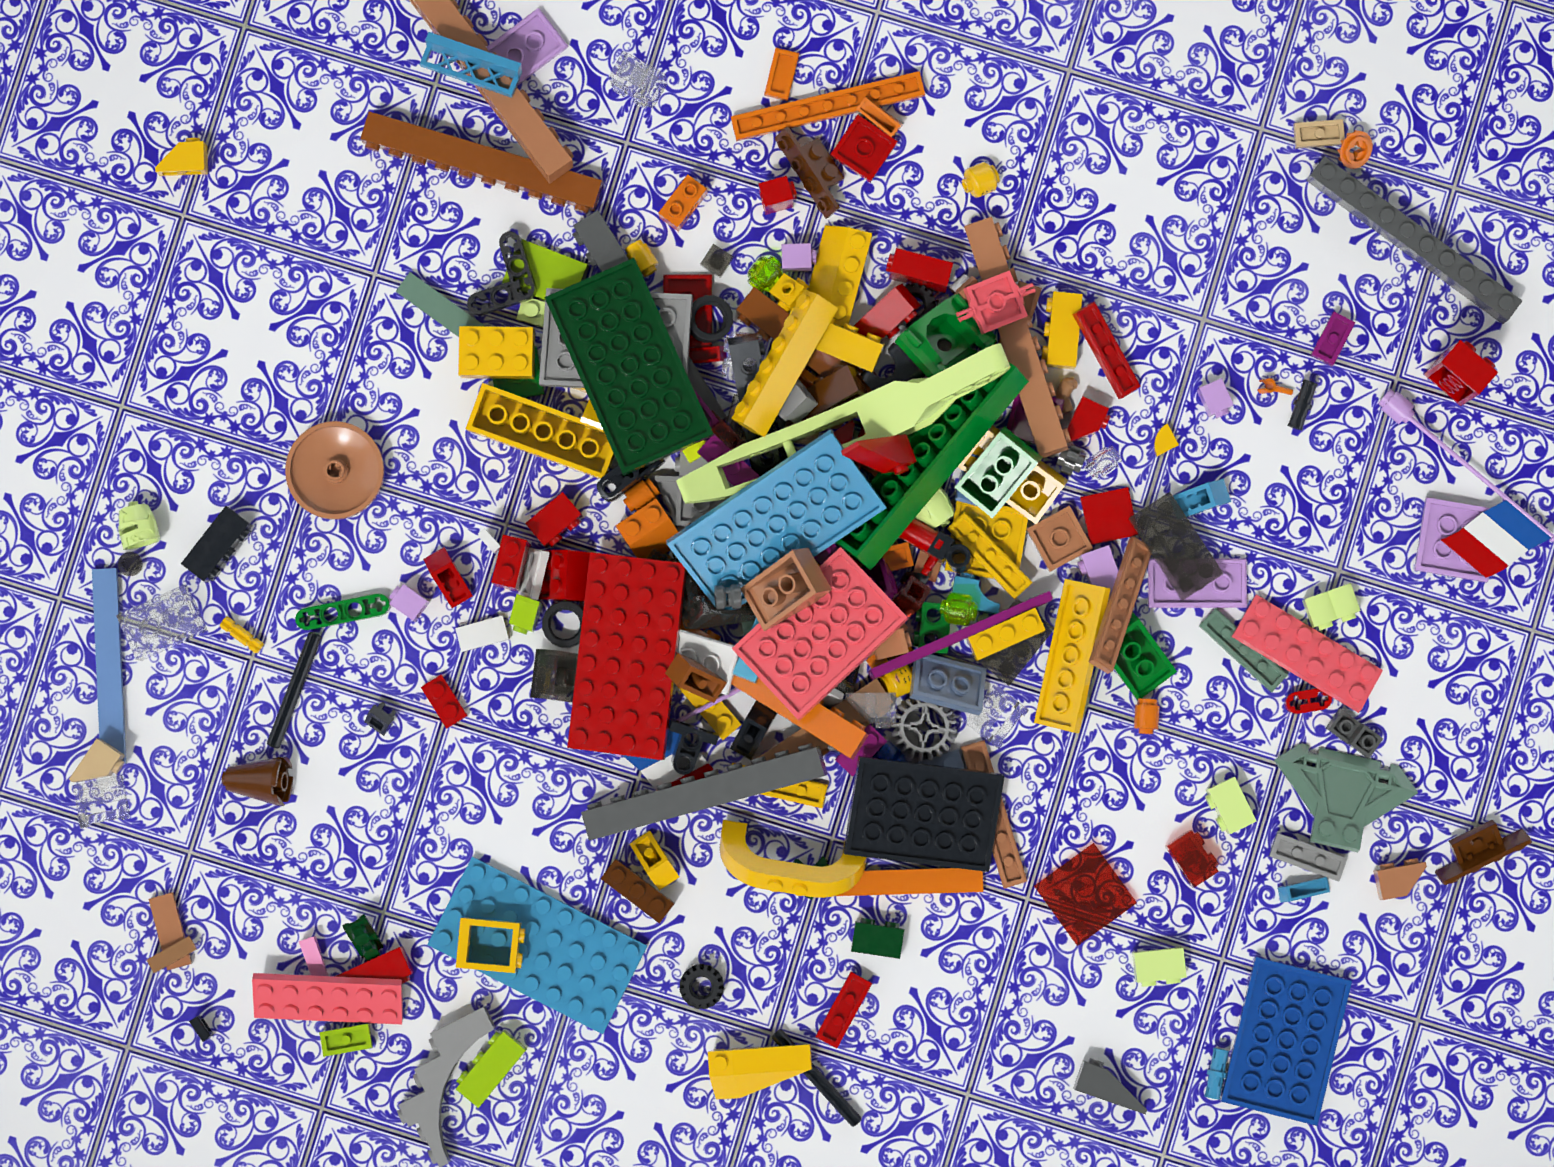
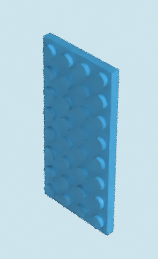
M828 430L666 540L668 547L714 606L715 585L730 587L732 584H740V588H742L795 549L809 548L814 557L887 508L855 462L842 455L841 450L844 447L831 430ZM741 591V606H742L743 604H745V603L747 602V600H746L745 596L743 595V593H742V591ZM726 607L724 610L718 611L724 618L736 609Z
M472 857L427 944L456 959L460 918L522 923L521 928L525 929L524 943L519 944V953H523L522 968H517L516 973L477 971L601 1034L604 1033L648 946L475 857ZM472 925L468 962L509 966L513 929Z

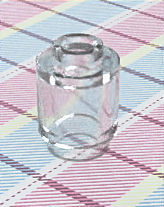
M1111 445L1108 448H1102L1085 460L1087 465L1084 468L1092 479L1096 477L1100 480L1118 468V464L1122 462V459Z

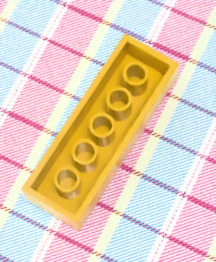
M484 383L481 385L465 428L471 433L601 479L609 472L615 457L603 429L580 421L581 418Z

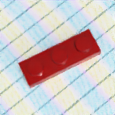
M850 972L815 1037L837 1049L873 983Z

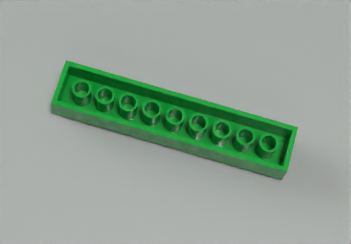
M1009 362L1010 369L1006 373L956 399L932 425L910 434L908 440L917 462L908 466L909 470L902 474L895 475L894 472H879L870 484L887 508L835 542L839 548L841 547L870 571L1029 382L1016 366Z

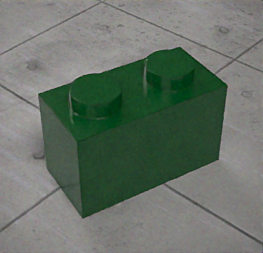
M861 918L860 922H855L851 952L900 959L904 929L899 928L900 923L885 921V926L875 925L874 919Z

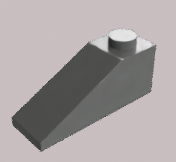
M1092 1058L1089 1059V1062L1082 1060L1073 1087L1074 1090L1146 1115L1147 1109L1108 1069L1103 1067V1062Z

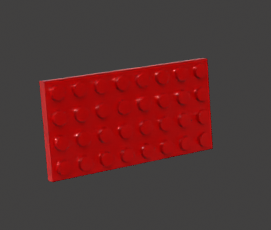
M590 552L567 748L665 760L674 682L665 672L678 651L687 570L682 563Z

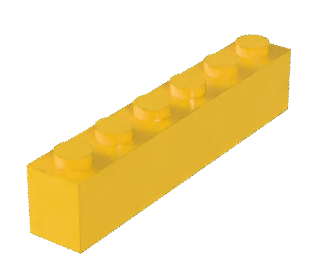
M804 290L803 294L798 297L791 315L785 320L784 327L779 336L773 341L767 357L761 362L754 380L749 383L742 401L737 404L731 419L755 434L763 437L766 436L838 310L836 306L820 295Z

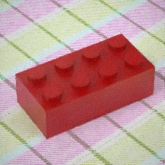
M1459 340L1445 350L1423 375L1458 405L1462 406L1478 396L1497 375L1498 371L1494 369L1496 366L1491 360L1486 357L1482 359L1475 353L1476 348L1471 343Z

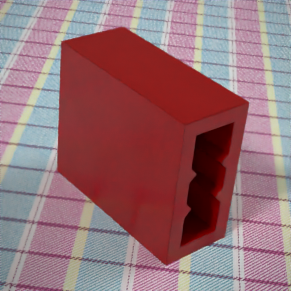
M896 248L895 254L890 253L886 271L890 272L889 279L910 285L916 283L925 286L927 289L946 293L953 262Z
M508 535L502 536L491 581L496 587L519 592L528 551L531 548V544L527 540Z

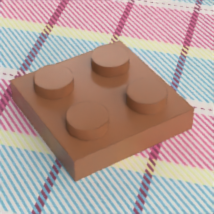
M1070 506L1026 529L1049 572L1093 549Z

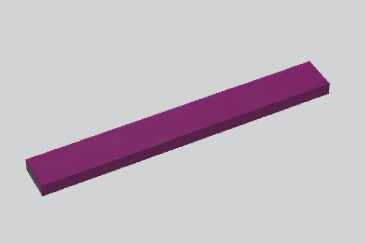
M1047 591L874 667L868 673L871 679L874 680L1015 616L1049 603L1053 599L1051 592Z

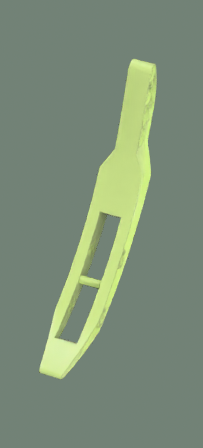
M1001 343L992 345L929 378L893 381L814 417L768 434L765 437L744 443L676 480L685 504L726 500L756 479L730 488L722 467L784 446L789 458L796 453L793 442L858 416L866 435L843 444L844 448L860 440L912 434L932 425L956 399L1006 373L1010 369V364Z

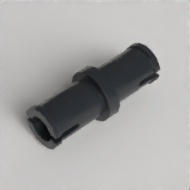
M1304 379L1298 398L1293 402L1295 406L1287 425L1301 431L1303 430L1308 410L1312 409L1311 401L1318 386L1317 383Z

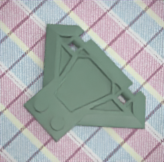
M1303 743L1274 759L1314 816L1310 842L1358 853L1365 826L1418 794V791L1400 766L1390 764L1388 771L1380 769L1381 761L1320 747L1318 748V753L1315 754L1308 752L1309 745ZM1307 762L1315 763V767L1307 766L1306 764ZM1379 779L1387 780V784L1378 781Z

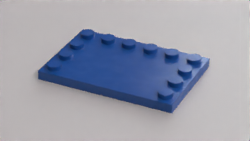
M1254 957L1220 1101L1318 1126L1352 981Z

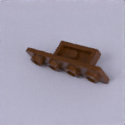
M784 128L775 137V141L790 162L792 169L802 181L804 188L813 198L818 210L827 219L840 208L828 188L840 183L844 176L819 138L801 146L790 128Z
M1490 820L1448 841L1456 861L1436 870V877L1443 885L1455 883L1461 877L1477 872L1492 862L1500 861L1504 856L1512 852L1524 849L1525 846L1532 843V840L1523 829L1501 838L1496 823Z

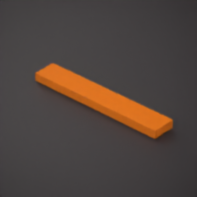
M960 868L864 871L861 879L854 887L837 896L983 892V871Z

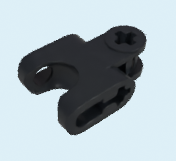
M894 342L888 348L889 355L895 361V370L891 376L881 378L875 372L867 370L860 374L861 379L872 391L893 381H909L926 377Z
M662 458L632 472L634 475L632 478L626 475L623 476L618 465L598 481L597 490L606 502H614L643 478L660 468L666 461ZM614 484L616 489L613 492H605L607 485Z

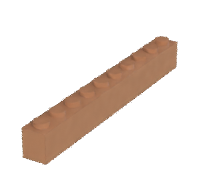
M409 0L434 34L489 52L486 48L488 46L486 40L480 33L476 35L472 29L474 26L467 15L462 16L458 11L459 6L455 0ZM456 61L462 70L467 69L465 62ZM480 68L473 71L475 77L479 80L490 77L487 69ZM507 76L496 79L498 85L506 89L510 88L513 78ZM474 85L549 184L573 168L572 158L574 156L566 145L562 147L558 141L559 136L553 127L548 128L543 122L545 120L543 114L538 108H532L529 104L531 100L523 89L519 91L516 87L511 98Z
M992 217L965 225L964 228L981 280L984 281L1010 270L1014 282H1018L1014 268L1009 269L1006 261L1011 259L1007 246H1001L999 237L1003 236L999 222L994 223ZM1027 313V317L1000 327L998 331L1008 362L1016 366L1029 381L1019 395L1038 453L1045 458L1069 450L1067 443L1071 442L1067 428L1062 429L1059 420L1064 418L1060 406H1054L1052 397L1056 396L1052 382H1046L1044 374L1048 373L1044 359L1039 360L1036 351L1041 349L1037 336L1031 337L1029 328H1032L1033 324L1029 313Z

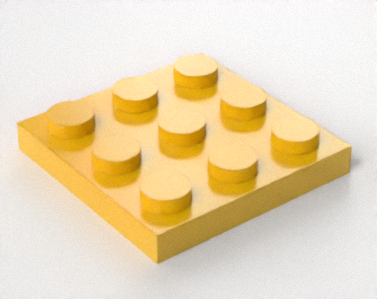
M956 501L953 522L962 513L966 512L1020 569L1028 518L1013 507L1003 506L992 519L978 506ZM952 534L950 535L956 544H961ZM958 553L954 555L952 560L954 563L961 564L965 561L966 556ZM971 555V567L962 573L994 579ZM946 559L944 571L955 572L949 567Z

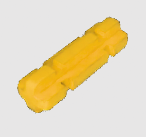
M225 617L220 623V628L230 632V635L244 646L248 645V649L252 652L259 653L263 648L264 643L258 638H253L254 635L239 624L236 625L235 621L230 617Z

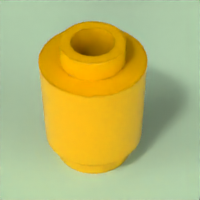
M641 239L625 248L626 256L629 260L635 258L644 277H648L657 271L655 266L658 265V261L648 245L643 243Z

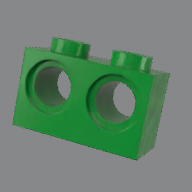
M922 602V607H917L915 622H920L919 632H914L913 646L920 648L926 645L924 637L930 633L936 635L938 639L949 635L951 604ZM935 609L940 613V620L938 622L932 623L928 621L926 614L929 610ZM948 647L939 650L934 654L947 655Z

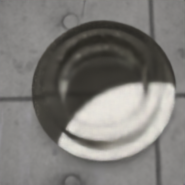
M126 552L118 560V568L126 576H135L142 570L143 561L137 553Z

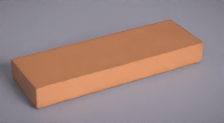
M174 892L148 899L162 951L186 938ZM190 954L167 966V970L192 964Z

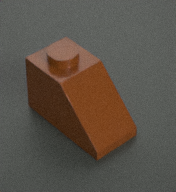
M677 653L665 672L678 687L715 703L727 684L724 679L699 662L680 653Z

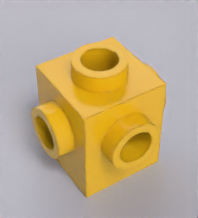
M783 273L769 293L776 299L777 305L789 313L792 307L796 306L798 297L809 286L800 278L794 280Z

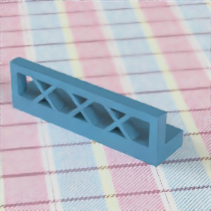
M428 32L425 40L426 49L421 59L420 67L511 98L513 97L522 74L521 63ZM431 51L442 54L444 61L438 64L427 62ZM457 60L463 61L467 69L461 72L453 71L450 63ZM480 68L487 69L490 77L479 80L475 77L473 71ZM502 76L513 78L509 89L500 87L496 79Z

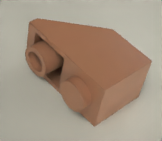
M903 628L897 629L874 651L875 659L880 660L908 653V647H912L909 633H904Z
M1418 858L1403 860L1404 865L1395 867L1394 862L1379 865L1380 870L1373 871L1379 900L1407 896L1426 869V862H1419Z

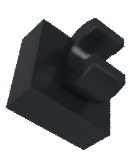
M384 702L380 703L378 707L373 705L364 723L383 736L389 731L396 714L394 709L390 714L384 712L383 708L386 704Z

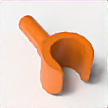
M1272 378L1259 380V382H1263L1266 386V389H1257L1260 394L1272 392L1293 394V389L1276 385Z

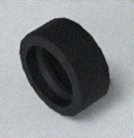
M705 295L696 299L692 305L690 335L703 343H714L725 337L733 324V312L729 304L724 299L715 295ZM704 305L717 307L723 315L722 327L714 333L701 331L695 323L696 312Z
M560 601L552 604L545 611L542 618V630L545 637L552 644L561 648H571L578 645L580 642L583 609L570 601ZM562 610L574 612L580 621L578 633L569 639L557 637L551 628L553 616Z

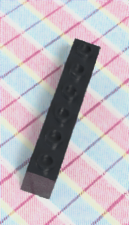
M757 333L727 339L739 402L742 401L746 394L748 384L754 380L759 371V366L762 362L761 355H766L763 340L758 341ZM747 358L756 360L755 364L749 367L743 365V362ZM777 417L766 435L775 432L774 425H778ZM744 427L746 442L763 437ZM778 448L770 451L773 454L768 459H763L760 455L749 458L751 468L760 477L785 460L784 456L779 457Z

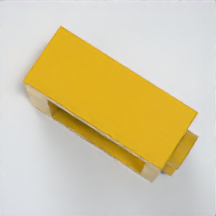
M460 918L456 968L516 973L517 968H522L523 953H519V944L524 943L525 929L521 928L522 923ZM472 925L513 929L509 966L468 962Z

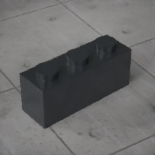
M225 506L181 562V565L203 582L208 583L210 580L213 582L221 573L220 567L224 561L229 562L236 554L237 550H235V547L239 542H245L252 531L249 529L253 525L231 508Z

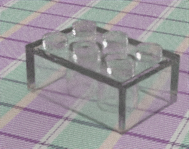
M181 585L116 615L133 655L138 661L148 659L208 631L191 591L186 585Z

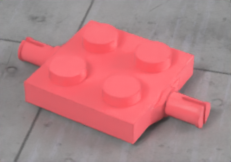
M1009 270L964 288L969 308L956 312V316L959 317L966 314L958 318L959 322L973 317L982 335L1027 317L1028 315L1023 305V297L1035 293L1036 290L1033 288L1026 291L1034 287L1033 283L1019 288Z

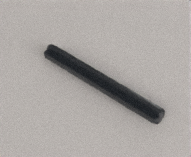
M309 632L267 740V745L278 749L281 746L321 641V636L316 633Z
M782 1029L777 1030L772 1035V1039L778 1046L796 1045ZM812 1063V1069L804 1072V1075L852 1127L856 1126L862 1120L861 1116Z

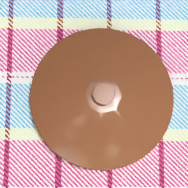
M331 421L320 423L307 429L296 439L286 459L285 475L289 491L302 508L317 517L340 520L361 513L376 499L383 484L384 462L377 444L366 432L346 422Z

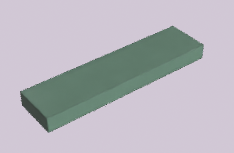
M409 272L396 290V293L457 337H459V326H485L411 272Z
M1217 608L1199 625L1207 635L1270 693L1288 676L1279 665L1231 637L1237 627Z

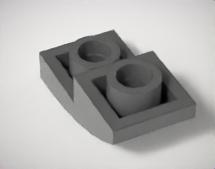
M1338 709L1325 728L1367 758L1372 756L1383 740L1382 737L1342 709Z

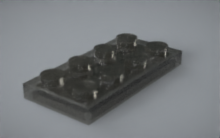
M1170 492L1128 518L1181 601L1224 574Z

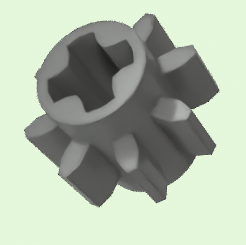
M1071 444L1069 450L1060 453L1056 463L1062 466L1060 472L1069 476L1072 475L1073 471L1080 472L1086 456L1080 454L1082 448Z

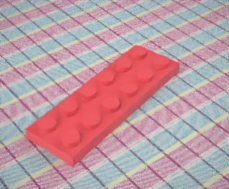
M1257 594L1252 599L1231 636L1358 713L1362 710L1383 671Z
M253 973L254 1018L402 1025L403 995L401 979Z

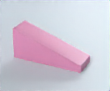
M316 936L299 941L310 974L312 976H328Z

